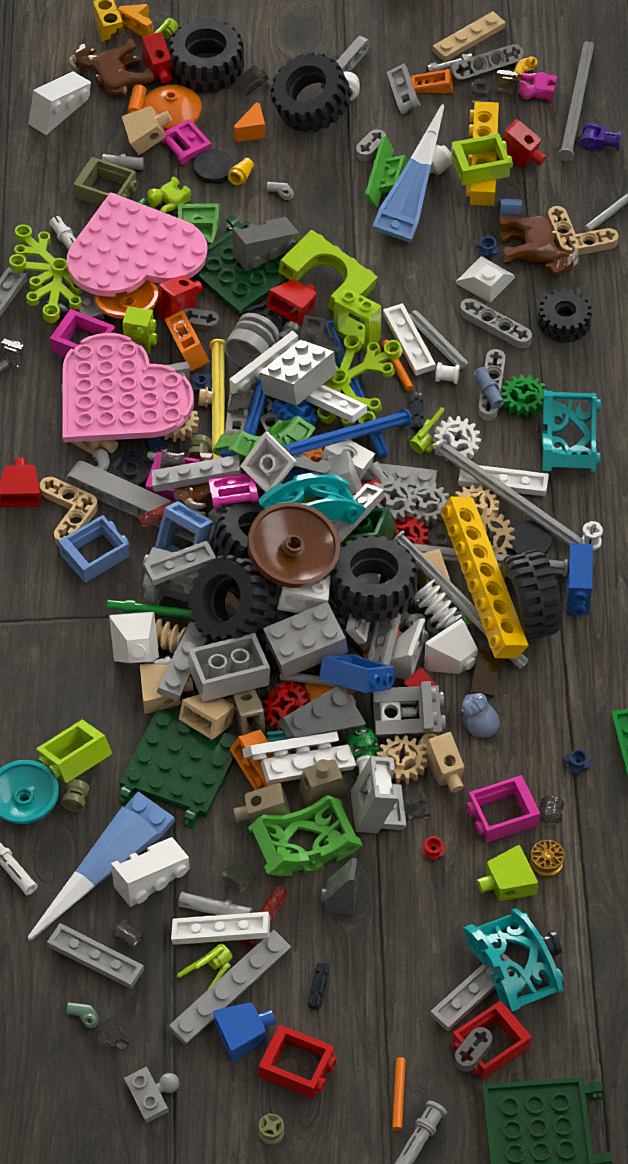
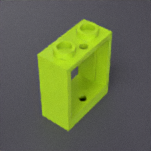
M499 133L452 142L451 157L462 186L510 177V168L513 167V161L511 156L507 155L506 142L502 141ZM496 150L500 161L469 166L466 156Z
M345 288L334 300V329L337 336L344 339L349 334H357L362 342L361 349L368 351L367 345L370 342L378 343L381 339V305ZM350 312L365 320V325L349 317L348 313Z
M83 719L36 748L39 754L38 762L47 766L54 773L56 779L59 778L65 783H68L112 754L105 735Z

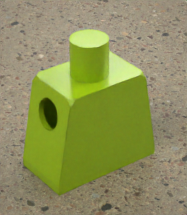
M518 845L489 860L486 864V877L477 879V886L481 893L494 890L497 899L505 901L536 895L538 881L521 846Z

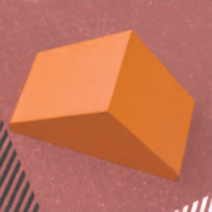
M256 102L235 124L234 141L242 142L265 138V122L260 103Z

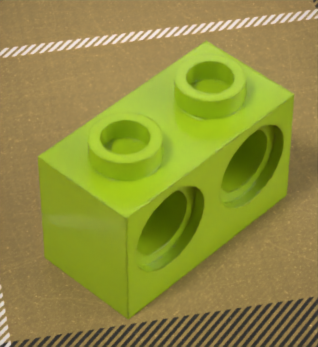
M128 306L123 319V333L125 336L130 337L131 341L141 345L146 353L150 354L152 346H155L157 343V333H155L156 320L153 319V310Z

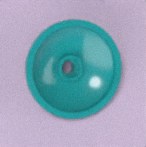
M18 760L0 768L1 819L15 824H27L45 817L53 809L58 799L59 787L54 773L47 766L32 760Z

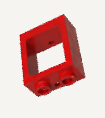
M499 1001L453 1032L452 1047L455 1052L471 1031L478 1027L487 1028L494 1022H497L514 1043L513 1046L488 1063L484 1064L480 1061L471 1071L475 1075L478 1074L482 1080L531 1048V1035L502 1001ZM471 1052L467 1055V1057H464L466 1060L470 1061Z
M279 1025L259 1064V1078L315 1099L317 1093L324 1090L327 1082L325 1076L328 1070L332 1071L335 1067L337 1057L334 1056V1046ZM287 1043L322 1056L311 1081L275 1067Z

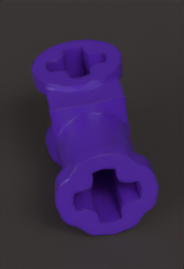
M587 123L583 126V137L580 140L582 148L586 150H603V146L620 148L622 132H606V127L598 126L594 123Z

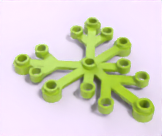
M17 226L15 228L16 240L19 243L27 244L29 247L21 244L15 246L14 255L9 259L10 269L17 274L22 273L24 270L44 272L39 276L30 278V288L34 292L27 294V303L31 306H36L39 304L41 297L51 292L49 304L43 307V318L48 323H55L60 317V309L57 306L59 294L69 301L71 309H80L81 298L74 294H82L84 290L75 288L78 286L72 281L71 275L67 270V260L62 258L55 259L46 251L47 245L50 244V234L48 232H40L38 234V242H36L32 238L30 226ZM27 255L40 256L46 263L26 262L25 257ZM53 278L51 283L42 287V283ZM62 278L71 285V291L62 283Z
M349 334L344 338L346 353L340 369L336 365L337 373L323 385L340 393L342 390L346 396L367 405L370 411H367L366 414L358 419L359 424L375 420L374 413L379 412L382 409V405L378 398L357 397L349 385L351 379L367 370L382 372L384 377L393 376L395 373L393 365L389 362L384 364L382 362L387 359H398L402 354V347L400 342L391 340L385 344L384 352L380 353L379 344L377 342H370L367 345L368 351L364 362L349 370L355 353L359 352L362 347L360 336ZM319 407L317 413L320 421L325 424L332 423L336 415ZM341 417L343 426L350 427L355 424V421L352 423L345 421L346 419Z

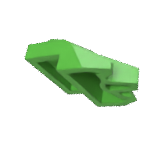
M178 204V218L193 224L201 231L208 244H212L219 230L220 204Z

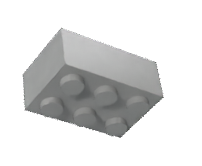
M299 340L260 371L263 394L297 406L337 373L334 351Z
M328 602L263 628L266 643L283 678L322 663L324 656L341 655L348 652L346 638Z
M255 633L237 639L233 638L188 649V668L202 702L269 685L270 667Z

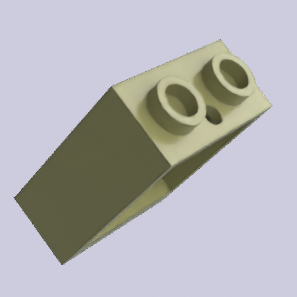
M91 157L73 184L76 199L97 206H101L109 193L91 188L97 177L122 184L123 186L117 195L127 199L138 187L136 171L95 157Z

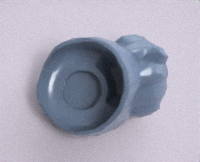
M481 693L466 695L461 706V711L464 714L462 722L466 730L475 737L485 738L495 735L499 729V716L493 707L488 704L486 696Z

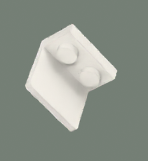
M330 575L322 582L311 587L288 588L283 586L277 609L301 613L328 602Z

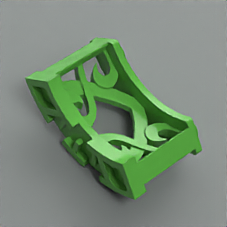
M295 416L293 420H277L267 432L284 447L286 444L309 438L316 427L301 417ZM243 430L238 431L236 435L228 436L221 434L212 452L222 457L220 449H228L240 455V460L243 462L262 435L254 436Z
M325 796L317 803L294 813L285 815L264 814L256 818L255 822L248 827L249 831L255 834L267 864L264 868L267 874L274 876H292L293 871L303 870L304 873H309L324 868L323 863L334 858L338 862L363 846L360 838L356 837L342 807V801L331 796ZM334 811L338 820L329 827L331 815L326 819L323 817ZM339 826H341L344 832L343 835L336 831ZM298 829L320 834L314 841L312 851L306 852L303 848L288 843ZM323 841H324V844H327V845H325V846H323V847H320V846H319Z

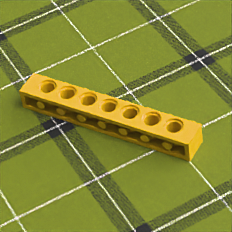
M450 496L440 509L441 516L444 519L448 535L451 538L494 658L518 659L529 645L474 499Z

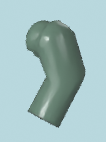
M68 1003L67 1015L79 1016L88 1028L96 1027L99 1018L91 1005Z

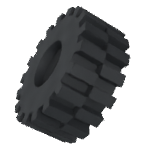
M561 289L560 292L553 290L552 295L547 293L545 299L542 298L539 305L538 325H540L541 332L544 331V335L547 338L551 335V340L556 341L557 338L560 339L562 343H565V339H568L569 342H574L575 337L577 340L581 339L582 334L585 336L590 329L592 305L588 303L586 296L582 298V293L574 294L572 289L569 292H565V289ZM569 312L572 314V316L563 317L558 315L557 313Z

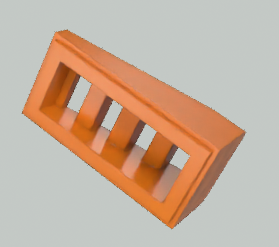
M450 69L411 76L416 93H453V78Z

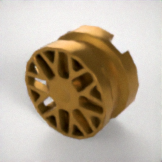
M542 840L533 846L530 866L534 874L546 879L554 878L560 874L563 869L565 856L560 844L552 840Z

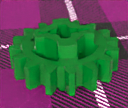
M520 374V379L512 376V382L506 380L505 386H502L501 397L504 400L503 407H509V413L516 411L518 417L521 413H524L525 417H528L529 413L536 415L537 410H543L544 391L548 390H545L544 383L539 384V378L532 380V375L524 378L523 374Z

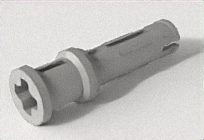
M434 1101L426 1103L425 1112L421 1118L416 1120V1129L394 1164H413L428 1137L434 1135L437 1131L436 1126L441 1117L446 1116L447 1111L444 1107Z

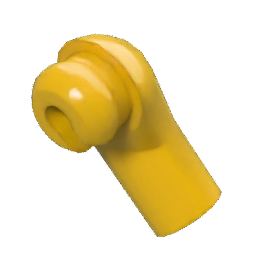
M531 56L519 60L512 77L515 80H520L522 73L535 68L538 63L537 59Z

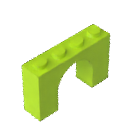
M313 230L308 232L280 262L278 272L290 281H298L309 269L315 266H329L337 270L342 275L344 283L330 297L328 308L333 312L334 300L345 288L366 298L374 290L377 276L371 270L364 268L354 258L346 255L339 247L332 245L322 235L317 234Z

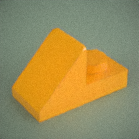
M147 4L120 6L118 8L124 26L142 37L153 34V22L149 19V7Z

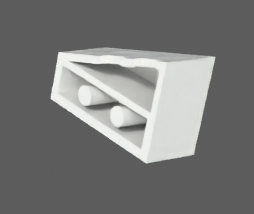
M172 837L148 847V852L138 856L136 853L129 855L130 860L121 864L118 861L111 863L114 888L130 907L136 903L144 902L150 894L164 889L170 881L184 876L190 869L189 857Z

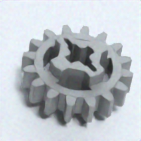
M390 476L389 481L381 478L380 484L374 483L373 486L384 489L385 497L374 509L389 507L394 522L397 518L403 522L405 516L411 517L412 511L415 510L417 496L414 495V488L408 489V481L402 484L401 478L393 481V477Z
M427 482L424 483V486L416 483L414 495L417 496L416 506L409 519L412 520L414 517H418L417 523L424 522L425 527H428L429 522L437 525L438 519L443 522L444 519L441 516L440 509L449 499V494L444 493L443 487L437 489L436 483L432 486H428Z

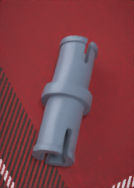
M485 367L475 370L474 376L481 386L482 394L486 395L493 409L501 407L504 404V400L497 390L496 382L492 381Z

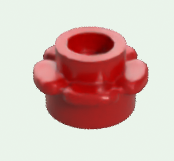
M436 836L427 838L422 846V853L427 855L429 859H437L439 856H443L445 853L443 841Z

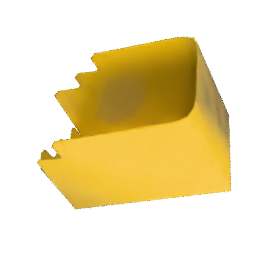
M114 0L93 1L95 26L101 42L111 39V34L116 33L117 28L119 33L121 31V33L124 32L125 34L123 21ZM113 19L115 22H114V23H107V22H105V21H106V20Z

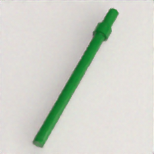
M127 599L126 602L107 601V609L123 610L124 613L154 612L156 615L191 619V609L135 603V600ZM227 614L229 619L233 617V614Z

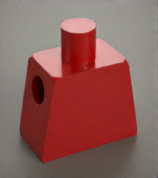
M158 32L142 37V61L146 69L150 68L154 75V81L160 79L161 83L170 82L172 80L171 57L162 33Z
M518 119L505 130L502 141L506 142L507 155L511 156L513 163L522 168H526L532 161L539 166L544 163L547 156L539 151L540 137Z
M184 275L161 283L158 291L156 314L164 320L183 309L195 308L197 294L203 290L202 284L198 280L192 282Z
M296 280L288 281L270 289L266 307L299 325L314 309L317 296L316 289L312 284L305 286Z
M17 458L14 461V466H5L3 468L0 480V507L41 506L36 468L33 465H27L28 461L25 458Z

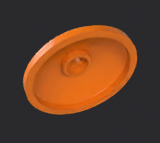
M164 85L152 90L145 97L143 108L153 107L158 115L168 111L172 122L163 126L164 131L188 119L195 123L202 111L199 96L193 90L181 85Z
M146 280L139 288L130 293L124 291L115 293V296L95 295L96 305L104 314L113 318L124 319L128 306L152 310L158 302V288L153 282Z

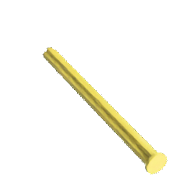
M214 339L210 342V348L212 349V450L221 434H225V341L222 339ZM212 452L213 459L222 458Z

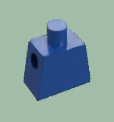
M250 1002L213 1011L214 1024L232 1062L266 1042L265 1028L276 1024L271 1010L258 1014L253 1003Z

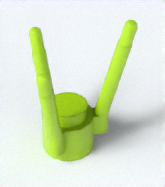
M167 18L154 33L161 32L163 38L169 39L178 30V23L173 19Z
M443 407L440 408L431 420H426L424 427L410 440V446L415 452L422 454L425 451L429 454L434 449L435 443L431 445L432 437L427 432L444 412Z
M219 944L204 957L179 972L177 977L180 978L208 963L213 969L220 968V971L210 985L212 987L231 967L228 962L232 959V954L226 946Z

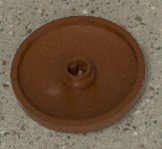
M284 502L266 508L255 518L248 534L247 548L253 565L265 578L275 584L288 588H306L322 582L333 571L340 554V541L334 525L323 513L302 503Z

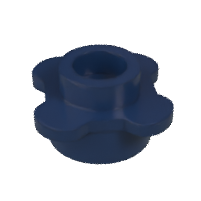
M486 236L477 241V247L480 249L479 254L485 257L499 253V248L496 246L497 241L493 237Z
M211 374L191 375V380L193 381L191 385L192 390L199 393V389H206L208 387V391L212 389L210 384Z
M582 749L573 750L564 758V761L570 765V770L574 774H578L580 770L585 768L590 769L592 766V761L588 760L587 753Z

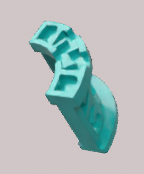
M544 391L543 425H547V430H542L543 471H551L552 467L591 468V472H596V466H600V453H597L596 412H600L601 399H597L596 393ZM553 399H565L570 401L567 407L560 402L554 401ZM574 400H588L589 410L586 413L582 412V404H580L576 408V412L572 410ZM562 416L565 417L563 423L560 425L554 422L555 419H559L560 421H562ZM569 420L584 436L571 448L562 438L552 436V434L562 432L567 427ZM589 420H590V429H589L588 426L585 424V422H588ZM555 445H561L562 447H560V448H555L554 446H555Z
M307 473L294 476V480L285 484L279 483L258 500L260 505L266 509L272 505L284 502L300 503L303 498L307 497L325 498L308 504H302L317 509L329 520L343 521L350 525H353L366 510L364 505L357 503L348 490L351 485L347 480L328 473H324V475Z
M514 908L511 910L510 915L476 927L471 924L463 927L469 950L478 957L483 965L488 964L494 974H491L490 978L495 986L499 1000L504 1003L509 1011L518 1010L520 1006L555 992L563 991L562 982L564 979L562 972L556 968L544 940L526 913H522ZM498 941H499L501 947L498 948V949H495V948L493 947V945L497 946V945H498ZM506 942L520 944L530 949L529 959L524 970L513 961L501 960L506 949ZM507 970L515 971L514 976H509ZM543 973L548 986L536 990L530 978L536 984H541L542 979L538 974ZM526 986L529 993L517 998V995Z

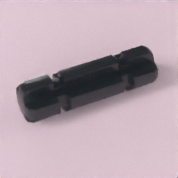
M414 392L410 396L411 428L419 431L424 427L423 395Z
M318 963L316 966V973L310 991L311 994L308 999V1007L311 1009L319 1010L322 1005V998L330 971V966L326 963Z

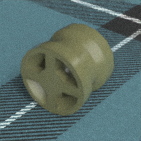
M276 1114L264 1115L259 1121V1137L264 1144H279L284 1137L283 1120Z

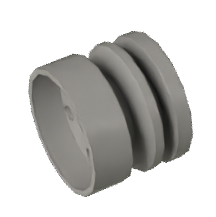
M246 313L241 316L225 342L224 351L233 363L244 368L278 342L279 331L264 316L256 313Z

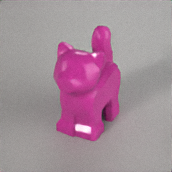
M543 72L521 74V79L533 81V85L525 81H519L520 88L518 94L523 99L527 100L535 97L552 103L557 76L548 75Z

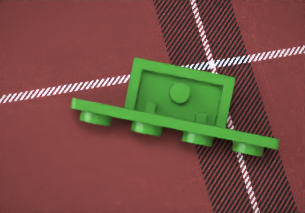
M386 136L381 138L372 173L369 177L368 187L365 191L366 199L373 208L378 207L382 193L391 191L408 162L405 155L392 157L394 148Z

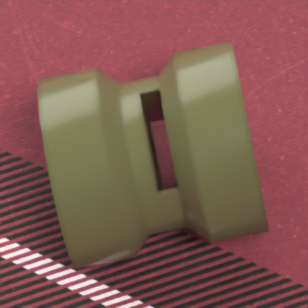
M201 434L192 436L190 440L191 448L188 450L187 457L199 460L200 453H209L212 440Z
M72 779L66 784V794L62 797L61 805L67 810L80 812L84 809L86 803L84 798L88 796L90 786L84 781Z

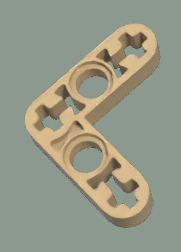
M554 206L548 211V220L551 222L552 231H556L557 246L560 251L573 254L572 247L575 245L579 249V255L612 249L618 244V233L614 229L606 228L575 234L568 214L563 207ZM566 229L568 233L561 234L558 230ZM591 240L594 244L586 245L584 241Z
M46 477L40 482V492L44 498L70 509L54 531L55 543L59 546L58 541L63 539L60 536L66 537L67 532L69 535L89 523L97 512V499L94 495L54 477ZM67 493H72L75 495L70 500L63 498V496ZM74 517H79L82 519V521L78 524H73L70 522V520Z

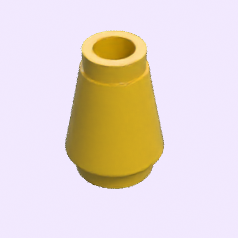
M245 158L229 170V181L237 186L244 184L254 167L253 161Z

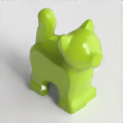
M172 177L171 181L160 189H150L147 192V200L150 203V208L153 209L162 201L165 202L167 205L163 206L160 211L167 213L177 210L178 204L190 201L191 191L186 186L180 190L177 187L180 184L179 180Z

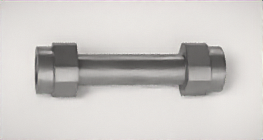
M463 54L460 59L438 65L436 62L426 65V73L450 69L454 63L473 56L472 54Z

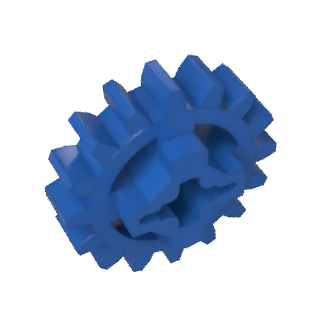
M276 398L272 405V413L277 414L276 418L281 421L293 420L295 416H299L314 426L319 417L317 415L318 411L313 409L314 405H311L306 400H303L296 406Z

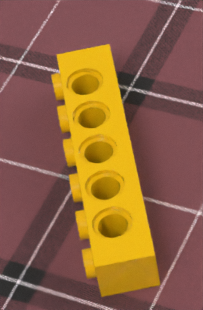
M475 102L474 110H470V122H474V124L469 125V137L477 138L498 134L499 103ZM497 151L468 155L469 166L495 162ZM496 179L468 184L466 196L470 197V205L494 206Z

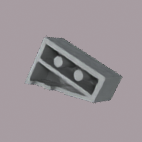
M287 217L267 220L263 225L259 226L253 223L244 229L232 228L233 256L245 271L257 268L267 261L276 259L278 256L289 252L299 242V232Z
M340 685L277 721L287 739L335 731L340 732L366 725L347 690Z

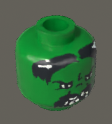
M365 727L356 728L351 731L346 743L350 746L355 761L365 755L377 756V752H380L378 740L371 729Z

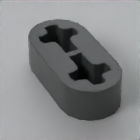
M194 308L183 309L187 318L192 317L189 322L193 330L215 332L219 328V316L215 312Z
M483 1027L475 1028L459 1046L455 1053V1065L459 1070L463 1072L472 1071L490 1050L492 1035L488 1029ZM484 1037L485 1043L480 1042L476 1047V1038L481 1039ZM471 1052L470 1061L466 1060L465 1062H462V1056L467 1057V1055Z

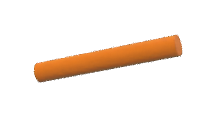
M384 340L381 343L383 348L389 340ZM399 358L396 360L389 359L407 392L412 391L414 386Z
M402 1057L396 1058L392 1120V1129L394 1131H401L403 1123L406 1059Z

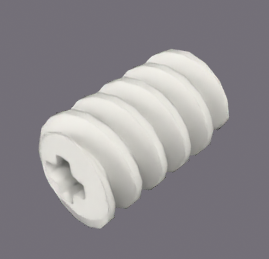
M433 580L416 593L414 601L422 599L419 607H428L424 614H433L430 622H439L436 630L445 629L462 615L454 616L457 608H448L452 601H443L446 593L437 594L440 585L432 587Z

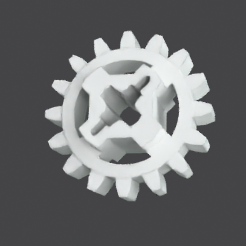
M457 416L456 421L448 417L447 423L442 420L439 425L440 427L435 429L436 434L433 436V441L436 443L434 449L446 439L448 441L447 444L458 452L460 451L464 456L472 459L474 453H477L479 449L477 445L480 444L481 439L477 437L480 431H474L475 424L468 425L467 418L462 422L460 416Z

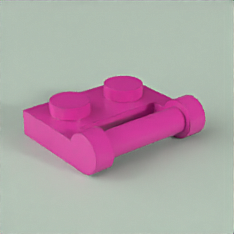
M190 119L164 131L166 136L161 140L163 144H167L178 156V161L182 165L189 163L192 158L198 156L201 152L212 149L211 142ZM177 137L188 150L183 151L172 138Z
M248 473L208 479L214 509L221 508L223 505L248 501L256 503L259 500L255 481Z

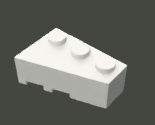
M71 72L33 91L28 124L47 135L88 100L91 82L75 72Z

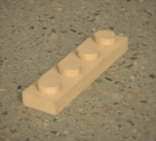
M491 12L433 45L432 52L446 62L505 28L506 22L496 13Z

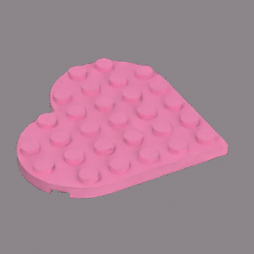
M110 192L70 247L67 254V270L71 275L72 281L84 291L99 296H115V293L124 291L130 293L136 290L146 280L164 283L181 275L187 278L193 277L205 265L207 242L201 231L193 224Z
M102 333L89 336L81 340V344L75 349H70L63 363V443L165 436L180 428L192 413L194 397L192 386L185 376L182 377L175 372L174 368L169 366L149 364L148 355L144 348L131 341V338L116 333Z

